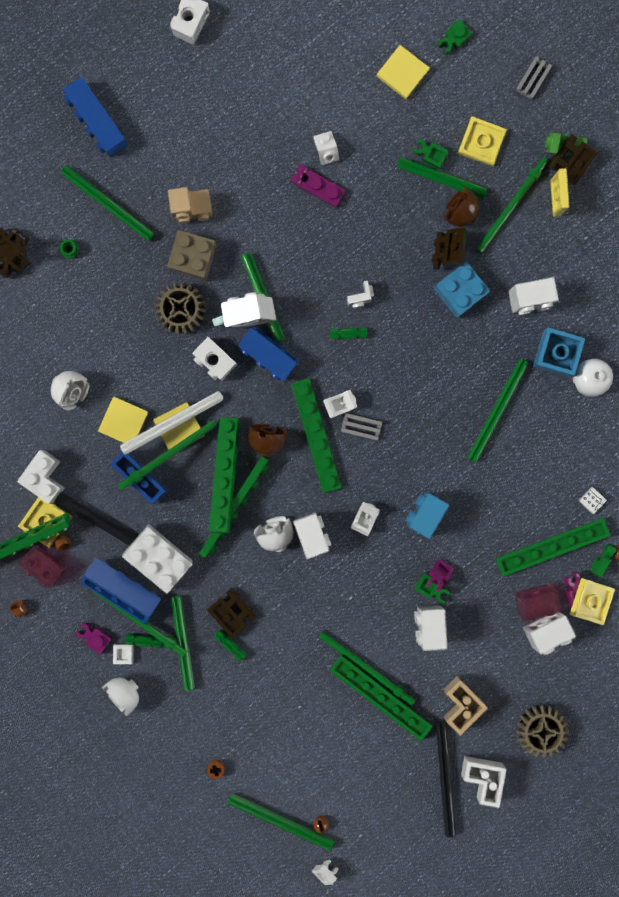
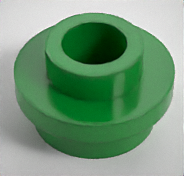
M66 239L60 245V253L65 258H74L79 253V246L74 240ZM69 246L73 247L71 252H67Z

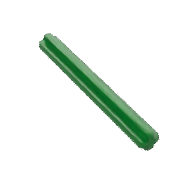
M400 157L398 160L397 168L462 192L464 191L463 188L466 187L481 199H484L486 196L487 188L403 157Z
M246 253L242 255L241 259L254 292H256V295L264 294L266 297H269L252 254ZM277 317L275 321L267 322L273 340L277 343L283 341L285 337Z
M178 595L171 597L177 644L188 651L184 658L179 655L184 691L194 690V680L182 597Z

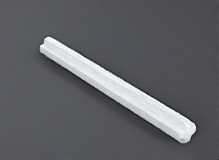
M217 391L121 444L122 452L128 454L223 400L222 394Z

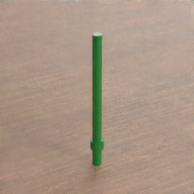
M542 157L537 166L528 173L529 177L476 248L479 253H483L534 181L540 178L542 170L549 162L547 158Z
M214 420L210 421L140 470L130 473L128 478L118 484L120 490L123 491L133 483L137 484L140 482L143 476L217 427Z
M95 593L164 643L163 646L168 650L172 649L183 658L188 651L178 645L171 636L167 637L148 622L146 624L142 623Z
M324 631L321 632L319 635L321 640L392 691L391 694L395 697H400L411 706L414 704L416 699L406 693L403 687L399 684L395 685Z

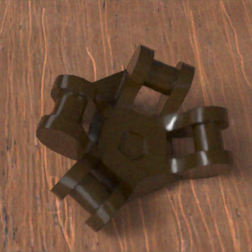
M3 227L0 228V262L4 263V267L0 266V274L4 278L10 276L11 266L22 274L24 267L31 264L26 259L25 245L29 242V238L20 234L21 231L17 228L8 235ZM16 256L21 259L17 265L12 262Z

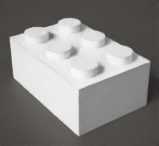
M150 524L145 527L122 555L124 559L165 593L172 589L193 564L187 555Z

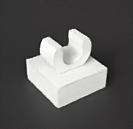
M326 860L323 864L316 865L312 870L324 885H332L337 879L334 874L338 872V868L334 867L331 871L328 869L331 860Z

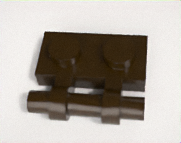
M571 134L567 140H564L562 148L557 155L554 154L551 158L552 162L548 167L553 171L558 165L562 169H566L567 181L575 186L598 152L584 142H581L577 148L573 145L577 137ZM568 151H571L573 153L572 156L565 162L563 160L564 156Z
M465 227L447 230L446 237H444L443 232L437 233V237L434 239L435 253L432 255L434 270H440L441 263L446 268L464 266L467 239Z
M230 588L226 594L231 599L226 602L221 596L207 611L233 639L247 626L242 620L247 616L250 621H253L257 616L253 613L252 607L250 605L247 606L241 599L242 596ZM234 603L242 611L239 615L231 608Z

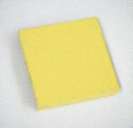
M399 45L377 73L376 77L407 99L427 74L430 67Z
M471 117L458 154L494 166L507 129Z
M559 169L550 180L554 217H560L569 208L566 169Z
M113 396L98 432L125 443L140 434L149 412Z
M186 402L153 419L155 425H158L190 406ZM194 416L161 436L169 450L201 427Z
M38 497L18 527L26 532L66 512L57 505L48 504ZM57 532L47 540H40L39 542L51 548L61 533Z
M581 578L570 615L604 625L615 589Z

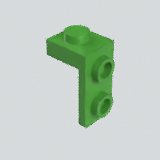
M549 133L545 140L546 152L557 154L562 148L564 140H567L570 136ZM577 137L573 145L578 148L581 142L587 144L588 139ZM568 151L566 155L572 156L573 153Z

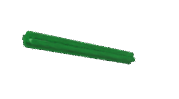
M65 165L62 168L61 174L144 239L147 241L152 240L155 235L153 231L69 166Z
M520 359L517 362L468 455L469 460L477 462L529 365L527 361Z
M232 793L228 798L227 803L319 847L331 851L334 846V840Z

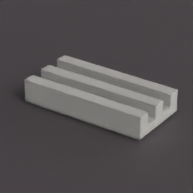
M536 56L515 91L532 100L552 65H547L544 60L540 61L539 57ZM537 64L539 67L537 68L530 82L526 86L525 90H523V84L525 83L534 66ZM541 69H545L532 93H528Z
M345 413L341 432L378 441L382 422ZM350 418L377 425V428L348 422L347 420ZM348 425L376 433L373 436L345 428Z

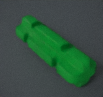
M366 327L330 330V338L332 340L339 338H367L368 336Z
M218 630L214 638L221 642V645L229 653L234 654L238 661H242L246 657V652L239 649V646L229 636L226 637L224 631Z
M127 634L125 638V644L127 645L135 644L136 646L150 648L154 646V648L161 649L163 646L161 641L152 636Z

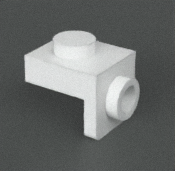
M332 131L313 136L321 165L339 160L338 149Z
M368 281L363 282L365 293L347 296L348 307L360 308L364 306V303L371 302L374 292L372 285H368Z
M351 390L323 400L330 418L357 408L356 398Z
M363 502L355 516L351 529L368 536L380 510L373 504Z

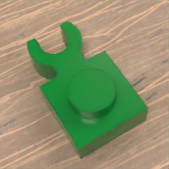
M459 19L445 32L447 38H442L437 47L439 48L443 44L447 45L448 48L444 52L447 55L450 53L453 45L459 48L472 35V32Z
M418 139L417 144L421 145L422 149L417 150L413 148L412 153L417 156L424 155L423 162L440 169L449 150L433 142L428 147L425 141Z
M606 544L601 556L593 560L590 566L592 568L590 573L602 578L616 548Z
M423 572L414 589L429 599L435 595L436 599L444 604L445 601L440 598L441 593L450 595V592L445 588L436 592L437 586L434 583L428 587L427 582L431 577Z

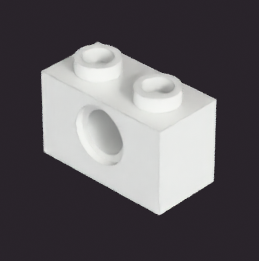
M181 0L178 8L179 12L177 16L172 18L170 27L174 36L194 45L210 12L209 5L202 0ZM186 17H193L191 21H185Z
M209 337L192 353L195 356L193 360L201 368L205 365L209 369L207 373L215 381L218 378L222 381L237 366L236 362ZM211 356H217L219 358V361L216 365L209 364V358Z

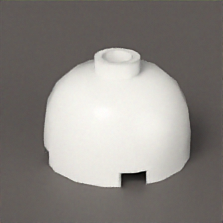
M588 359L577 366L573 382L579 393L589 397L599 396L609 390L612 385V369L606 362L600 359Z
M65 371L59 374L52 381L50 390L52 399L64 410L74 409L77 407L75 404L80 399L82 402L88 393L89 383L86 381L87 378L74 371Z
M285 516L271 518L266 521L267 525L262 527L260 524L254 530L255 538L265 550L281 552L286 549V546L293 539L291 521L289 518L286 519Z
M121 677L114 678L102 687L121 712L126 710L124 712L126 717L137 707L139 695L136 690L139 687L132 679L128 681Z

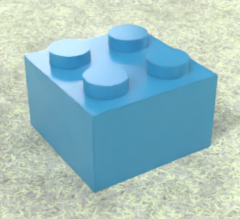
M467 261L464 263V266L458 267L434 287L436 293L456 318L460 317L490 292Z
M546 328L543 330L533 367L569 378L575 376L585 338Z
M425 492L424 495H419L415 502L417 507L414 512H409L405 521H407L406 526L430 539L449 504Z

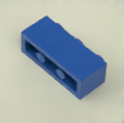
M257 326L251 327L238 345L242 348L241 352L248 357L252 356L257 360V365L263 369L267 368L272 372L271 375L279 381L286 380L300 362L299 359Z
M123 452L110 463L125 479L133 471H138L144 467L130 453L124 454ZM149 472L142 477L143 479L137 484L133 483L132 486L153 505L159 501L168 489Z

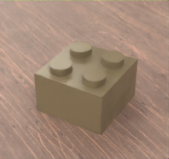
M178 230L167 268L169 271L206 281L217 246L215 240Z

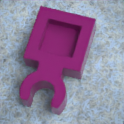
M438 558L429 573L431 578L427 582V586L429 587L434 583L437 586L436 592H439L443 585H446L454 568Z
M572 572V581L569 577L565 576L563 578L564 583L569 586L565 593L571 608L580 584V576L575 572Z
M82 623L81 626L86 629V632L81 633L77 631L75 634L79 638L88 639L85 645L101 655L112 637L97 627L92 631L89 624Z

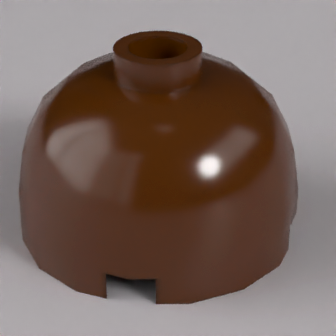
M466 187L463 188V192L458 191L455 193L445 207L449 210L446 214L443 213L442 215L445 221L456 227H463L469 223H474L479 217V200Z
M253 424L252 427H249V444L255 451L259 452L260 456L270 457L271 454L278 453L284 447L287 438L286 429L279 426L276 429L269 428L270 424Z

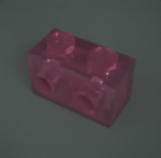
M38 545L32 546L19 563V566L22 567L21 570L26 575H33L37 578V583L44 588L53 587L67 569L66 566Z
M552 583L515 592L517 611L524 621H533L542 616H552L555 613L561 612L559 593Z

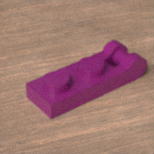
M299 164L296 169L297 173L295 176H292L290 182L336 208L345 190L312 172L304 165ZM303 176L308 177L306 183L302 181Z

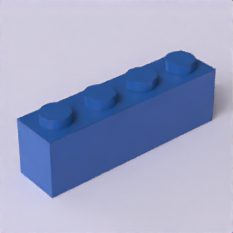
M82 76L63 89L66 94L64 99L70 107L74 106L76 108L75 115L81 123L85 121L88 126L85 128L91 138L96 137L98 140L96 145L102 154L106 152L111 157L128 145Z
M97 558L84 573L81 584L144 624L150 619L161 601L157 594L146 590L140 583L130 580L123 572L116 571L107 562Z

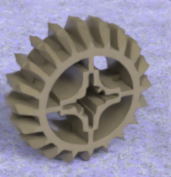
M184 282L181 283L180 288H178L177 283H173L174 289L167 285V293L164 290L160 291L163 298L156 297L161 303L154 304L155 308L160 309L154 312L157 316L161 315L157 321L159 323L163 322L162 327L164 329L169 326V332H172L175 328L176 334L180 333V329H182L184 334H187L186 328L188 327L193 332L194 328L192 325L195 324L199 327L200 324L197 320H204L200 313H206L205 309L200 308L206 305L205 301H200L203 299V295H197L199 292L197 288L191 292V284L185 289ZM177 294L188 295L187 297H184L182 300H176L173 298V296ZM194 299L196 307L195 313L192 316L188 312V307ZM167 302L172 305V311L168 318L165 312ZM174 303H176L179 306L185 305L183 308L187 314L181 312L180 310L176 312L178 309L176 308V305ZM181 316L188 319L184 323L172 322Z
M539 705V710L532 706L533 712L526 709L527 716L520 715L523 722H517V725L520 727V729L516 730V733L520 735L517 737V740L522 742L521 747L523 749L527 748L526 752L528 754L533 752L534 757H538L540 754L542 758H545L546 753L553 757L552 751L559 753V746L565 748L562 741H568V737L564 735L569 733V730L564 728L568 723L562 721L564 716L562 714L558 715L559 711L557 709L552 710V707L549 705L546 708L543 705ZM545 717L553 719L556 723V728L547 726ZM537 719V723L534 726H530ZM542 728H544L546 731H543L541 735L539 732H541ZM528 735L538 737L540 745L531 743ZM555 736L554 739L550 743H548V739L550 737Z

